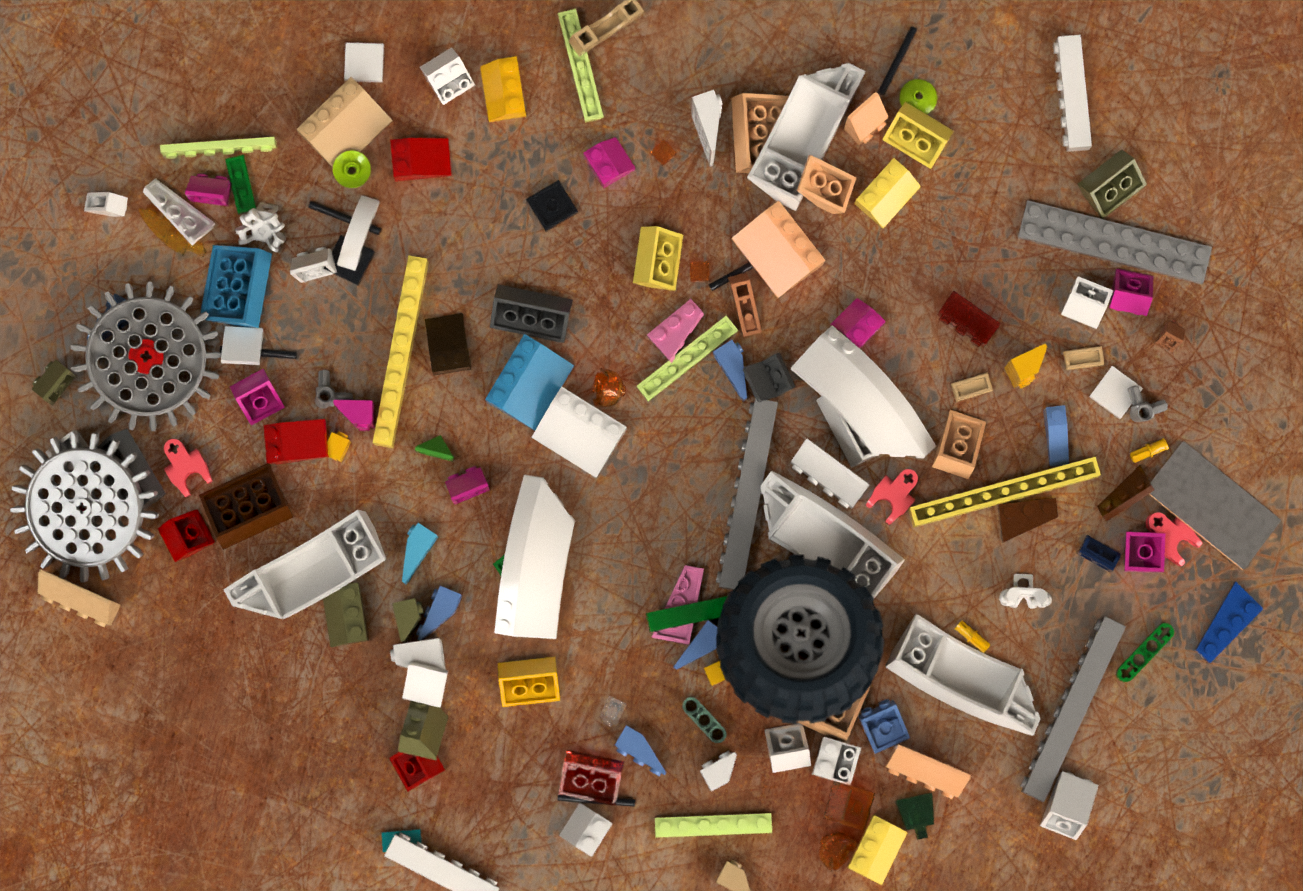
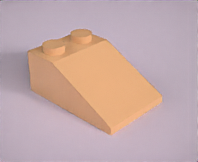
M877 92L871 95L847 117L844 130L858 145H861L863 142L867 144L874 137L872 134L876 130L880 132L887 125L888 115Z
M809 155L797 191L817 207L831 214L845 213L856 177Z
M950 410L932 467L969 479L976 465L986 422Z

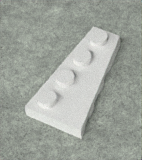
M156 178L145 186L143 193L191 245H194L213 229L215 223Z

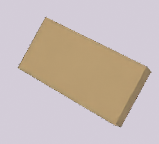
M1102 346L1063 351L1066 371L1105 365Z
M988 373L950 384L956 402L993 391Z

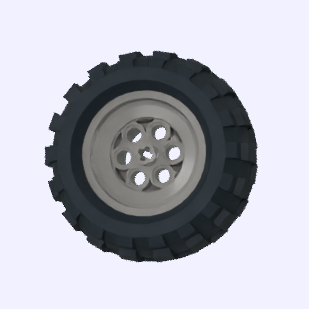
M789 555L787 560L777 561V558L767 561L761 564V568L754 572L749 571L738 581L736 588L728 594L723 604L716 636V648L721 671L725 680L730 682L734 688V693L743 703L748 702L756 708L755 712L767 718L773 716L782 719V723L797 724L799 721H809L812 724L825 721L827 717L834 714L840 715L851 708V705L857 699L862 698L878 671L884 647L883 622L880 611L875 608L874 598L865 585L861 587L855 580L856 576L845 567L840 570L830 565L831 560L817 557L816 561L804 559V555ZM793 618H802L803 620L795 622ZM813 622L817 626H819L820 629L815 630L811 627L810 624ZM779 626L786 627L787 632L785 634H780L777 631V628ZM798 632H799L800 634L805 633L804 638H803V637H799V638H798V637H797ZM815 641H821L824 644V647L818 649L814 646L813 643ZM787 645L790 651L783 653L780 651V647ZM799 653H806L809 658L805 661L798 658Z

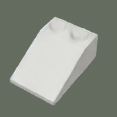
M317 248L314 253L310 254L302 252L297 254V257L292 258L290 274L301 283L337 273L333 254L329 248Z

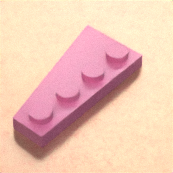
M684 566L665 609L698 602L704 569ZM693 623L654 631L651 638L689 645Z

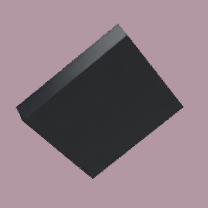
M559 180L526 199L545 232L578 213Z
M340 235L332 251L337 273H334V275L359 286L375 251L363 246L356 271L338 266L339 255L345 239L344 236Z

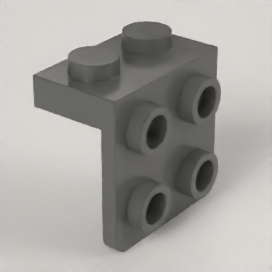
M780 353L774 354L762 362L743 368L745 378L749 382L753 395L758 402L779 397L796 387Z

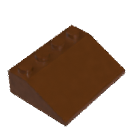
M268 463L199 495L215 537L223 550L293 518L285 496Z

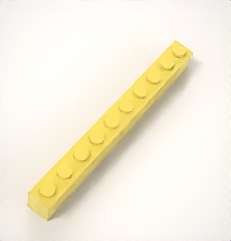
M408 255L373 438V444L377 446L394 448L429 264L426 258Z
M1096 457L912 506L908 511L914 528L1098 478L1101 474Z

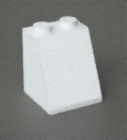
M440 638L393 645V650H390L391 660L400 667L408 669L411 661L446 670L443 645Z
M1062 771L1057 778L1040 826L1077 840L1087 826L1099 785L1094 784L1091 780L1076 777L1073 773Z

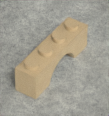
M625 0L597 22L587 25L573 34L568 42L580 57L638 19L644 10L637 0Z

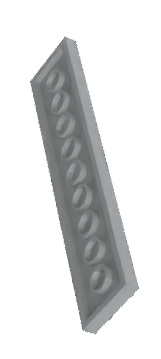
M1027 200L1018 234L1020 239L1201 285L1204 283L1212 250L1210 246Z

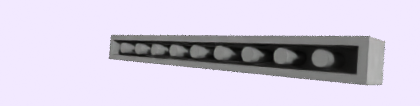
M755 398V402L750 403L748 414H752L751 422L747 421L745 428L748 438L743 440L741 449L745 454L744 459L740 458L738 470H741L740 478L736 477L734 488L738 490L737 495L732 496L730 506L734 508L733 515L728 516L727 526H730L729 534L725 533L723 545H727L726 552L721 553L719 564H723L722 572L718 571L716 578L719 588L734 590L738 585V581L745 576L761 494L760 486L763 483L778 402L768 400L758 402Z
M1107 617L1097 620L1094 626L1096 632L1093 637H1089L1085 646L1088 649L1085 655L1081 654L1077 664L1080 666L1077 672L1074 671L1070 677L1069 682H1071L1069 690L1065 689L1062 694L1061 707L1057 706L1054 711L1053 717H1055L1053 724L1049 723L1045 731L1047 737L1044 742H1040L1036 750L1039 754L1036 760L1032 759L1028 767L1031 771L1028 777L1024 776L1020 784L1022 793L1041 802L1045 801L1126 626Z

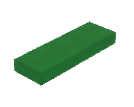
M244 155L225 159L238 215L247 213L252 208L256 209Z

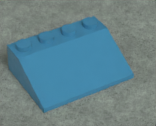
M213 245L200 312H207L209 314L204 321L259 328L272 253L259 248Z
M524 334L485 401L535 431L574 365Z

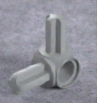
M321 370L318 372L315 404L319 408L334 407L333 400H353L352 393L335 392L330 387L329 371ZM320 395L328 396L329 400H322Z
M1138 386L1128 388L1133 405L1130 407V418L1134 422L1149 421L1154 418L1155 414L1168 409V404L1165 400L1152 404L1147 401L1143 402ZM1140 409L1143 411V417L1139 414Z

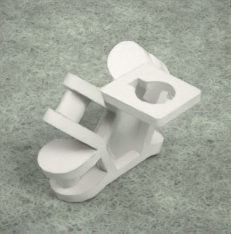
M261 202L256 209L252 208L249 210L247 215H241L240 220L243 225L235 229L236 234H239V244L244 245L257 240L266 242L270 250L279 252L280 245L286 241V237L280 232L285 227V224L283 222L280 223L277 219L278 215L276 212L279 206ZM251 230L252 235H247L246 232Z
M1014 574L1013 587L1003 590L999 596L1001 604L1011 608H1016L1022 598L1026 599L1030 609H1035L1037 606L1044 608L1052 602L1051 595L1040 588H1033L1032 574ZM1022 578L1026 579L1029 583L1028 588L1019 587L1018 581Z

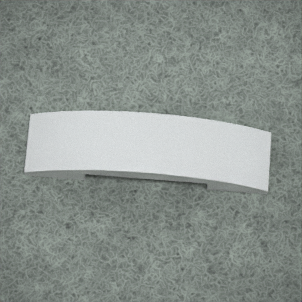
M361 196L342 245L337 263L338 266L356 271L365 239L380 203L379 200Z

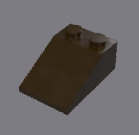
M463 313L425 319L433 375L471 370Z

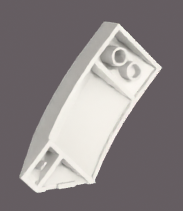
M847 63L838 68H828L817 71L815 74L799 76L747 178L774 200L780 201L782 205L796 211L803 198V195L797 191L808 156L812 155L823 160L865 71Z
M831 326L821 334L791 367L794 373L817 391L846 420L870 450L871 455L889 454L891 457H905L909 455L916 456V458H925L935 449L934 441L903 394L860 348L834 326Z
M771 471L760 486L761 494L764 497L765 505L763 506L765 518L768 521L769 540L771 539L795 555H804V559L817 561V557L831 560L830 565L840 570L845 567L856 576L855 580L861 587L864 585L867 587L873 598L879 594L905 561L899 554L851 517L783 476Z
M525 474L522 480L511 522L501 574L494 632L497 634L515 637L557 638L563 581L576 521L572 515H569L563 507L564 505L561 500L551 491L543 477Z
M356 510L316 537L272 562L254 569L223 590L234 607L285 619L341 589L385 561L386 557L375 527L366 511Z
M918 614L914 615L893 649L885 666L887 669L929 695L963 712L1028 735L1035 734L1040 716L1034 709L1032 703L1034 699L1029 686L1025 684L1023 678L1025 674L1022 668L1019 669L988 656L950 636Z

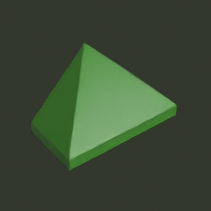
M441 435L415 447L417 453L451 462L454 460Z

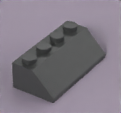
M498 284L493 301L490 328L564 343L573 300Z
M124 429L107 437L98 446V449L107 451L110 443L117 439L120 443L114 454L116 457L123 461L127 455L134 452L137 454L135 460L128 467L134 475L141 471L149 470L150 474L146 478L139 480L138 483L142 492L154 490L158 493L153 498L144 499V509L156 503L166 493L128 429ZM108 475L107 479L109 483L113 485L114 477L112 475ZM122 488L120 492L121 496L123 498H127L128 492L126 489Z

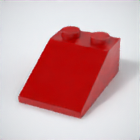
M402 138L390 140L393 177L395 181L452 176L448 138Z
M325 419L263 425L266 462L268 464L280 465L329 457Z

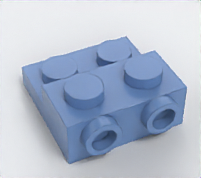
M883 700L879 702L878 707L874 709L867 707L858 715L875 754L910 739L898 707L893 700Z

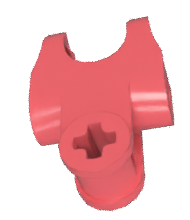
M170 439L165 443L164 452L171 464L165 467L164 470L171 482L186 498L191 495L186 485V480L190 474L199 473L207 484L213 482L207 463L197 448L188 452L184 444L177 439ZM173 445H175L176 447L179 446V448H177L178 452L176 454L174 452H170L172 450Z
M911 469L903 470L894 481L886 475L876 486L865 506L870 509L879 500L888 501L892 506V512L885 523L890 525L903 515L915 501L908 493L918 482L916 472ZM911 475L912 483H904L905 478L903 476Z
M1157 512L1149 515L1145 521L1146 528L1151 533H1165V558L1179 567L1185 563L1177 551V545L1181 540L1189 542L1196 548L1203 544L1196 533L1177 517L1170 521L1164 514ZM1159 519V525L1155 527L1153 525L1155 523L1154 520Z

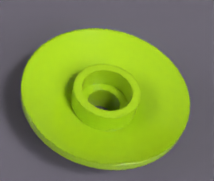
M914 79L902 87L899 100L901 107L907 102L923 113L929 114L936 106L937 93L929 82L922 79ZM920 93L922 98L917 99L915 95Z
M350 150L341 153L333 164V175L336 181L346 188L362 186L367 182L371 173L369 160L358 151ZM352 167L356 169L354 174L349 173V169Z

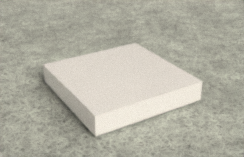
M346 43L344 80L347 81L352 77L356 82H383L384 44Z
M225 326L221 363L260 365L263 328Z
M1111 366L1089 397L1118 419H1121L1132 404L1128 388L1138 386L1140 392L1143 388Z
M410 661L403 699L441 707L448 671Z

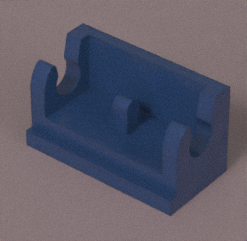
M1089 535L1085 537L1076 553L1108 572L1114 570L1121 557L1119 552L1091 538Z

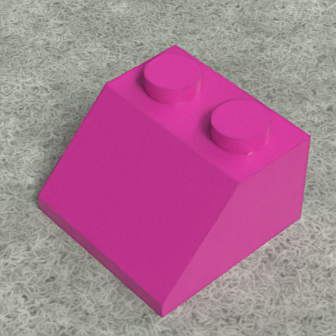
M616 137L600 142L583 152L584 159L603 189L636 169Z
M197 174L190 177L185 195L190 202L228 206L231 183L226 177L215 176L214 179L208 178V175Z
M1116 268L1110 308L1116 311L1147 316L1153 299V276Z
M856 298L830 325L834 326L858 348H861L886 321L873 308Z
M264 368L230 386L237 403L251 426L285 408Z
M333 400L335 407L359 431H370V428H375V404L372 400Z
M474 466L465 470L466 473L459 476L457 473L448 477V481L445 484L454 505L490 491L481 467L477 468Z
M1126 532L1124 572H1164L1165 533Z

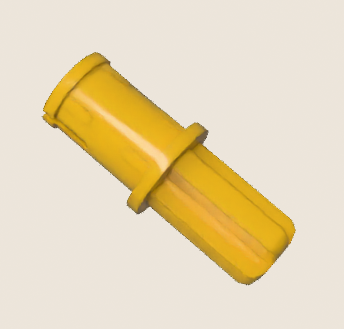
M1164 438L1152 444L1147 443L1144 447L1131 452L1130 458L1133 463L1148 457L1153 458V455L1168 450V444Z
M963 620L955 627V630L964 636L967 642L970 641L981 652L984 653L990 647V644L977 633L978 631L973 630Z

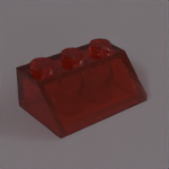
M955 291L951 293L937 314L942 323L952 325L959 335L968 336L972 344L977 347L982 346L983 348L1001 324Z
M567 750L558 794L615 806L624 761Z

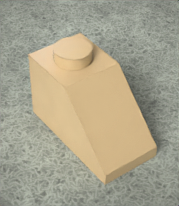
M734 860L731 863L726 861L716 882L731 891H750L745 871L741 869L742 865Z

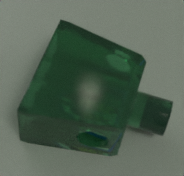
M932 793L895 800V805L905 829H915L917 840L928 838L926 826L934 824Z

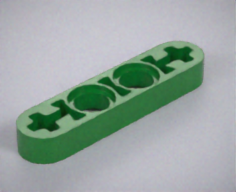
M1168 623L1157 626L1116 670L1117 679L1121 682L1131 681L1173 637L1174 628ZM1161 628H1168L1169 636L1165 635L1160 639L1163 641L1162 644L1157 638L1153 637L1154 634L1158 637L1162 633ZM1153 640L1156 642L1157 648L1155 651L1147 649L1148 641ZM1136 654L1142 655L1144 659L1141 665H1136L1133 661V657ZM1128 662L1131 664L1132 667L1137 669L1136 671H1134V669H1131L1128 672V675L1130 676L1129 678L1121 677V675L1123 674L1121 670H1127L1130 667L1129 665H1127Z

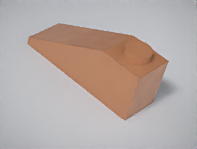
M747 273L728 277L743 337L762 332Z
M1168 321L1155 343L1173 352L1182 344L1186 330L1182 328L1183 326L1180 323Z

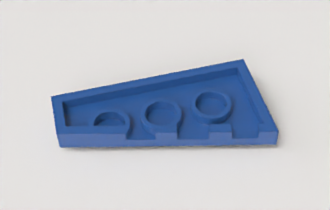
M1237 582L1233 583L1231 590L1195 649L1208 663H1211L1263 610Z

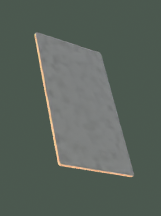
M1184 441L1151 481L1155 489L1149 494L1242 570L1247 567L1281 522L1280 518Z

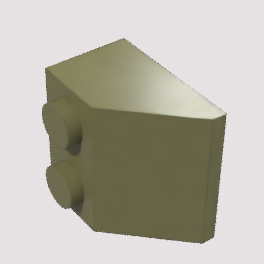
M56 359L45 367L46 372L41 377L38 376L32 384V390L52 406L77 377Z
M416 598L392 603L402 643L409 641L422 620L421 615L424 614L423 605Z

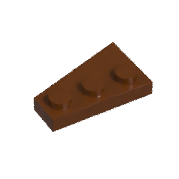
M1141 465L1097 506L1106 522L1155 490Z
M1056 498L998 504L1002 543L1058 518Z

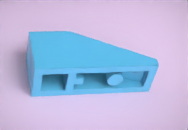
M420 523L416 526L413 524L407 533L409 537L407 538L402 582L406 585L438 539V535Z

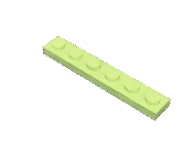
M572 9L560 12L558 17L585 123L602 119L604 116L588 54L586 52L579 57L568 42L573 34L581 30L577 10Z
M275 137L166 144L160 145V152L168 159L177 158V155L195 157L196 154L202 153L205 156H213L216 152H223V154L227 155L234 154V151L252 153L253 150L261 149L262 152L272 151V148H277Z
M725 316L675 355L672 363L670 361L666 362L636 387L649 402L737 333L738 329Z
M771 813L655 818V837L772 833Z

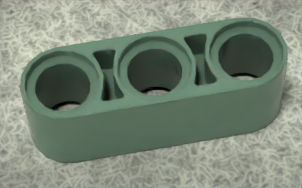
M686 698L682 708L688 717L713 743L723 742L726 738V730L696 698ZM694 701L697 705L696 710L688 711L685 707L686 703ZM701 715H707L710 718L708 725L703 726L699 723ZM720 729L723 732L722 739L715 740L712 737L713 730Z

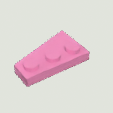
M690 299L648 333L647 336L672 363L675 359V354L683 347L685 339L689 333L693 332L704 314Z

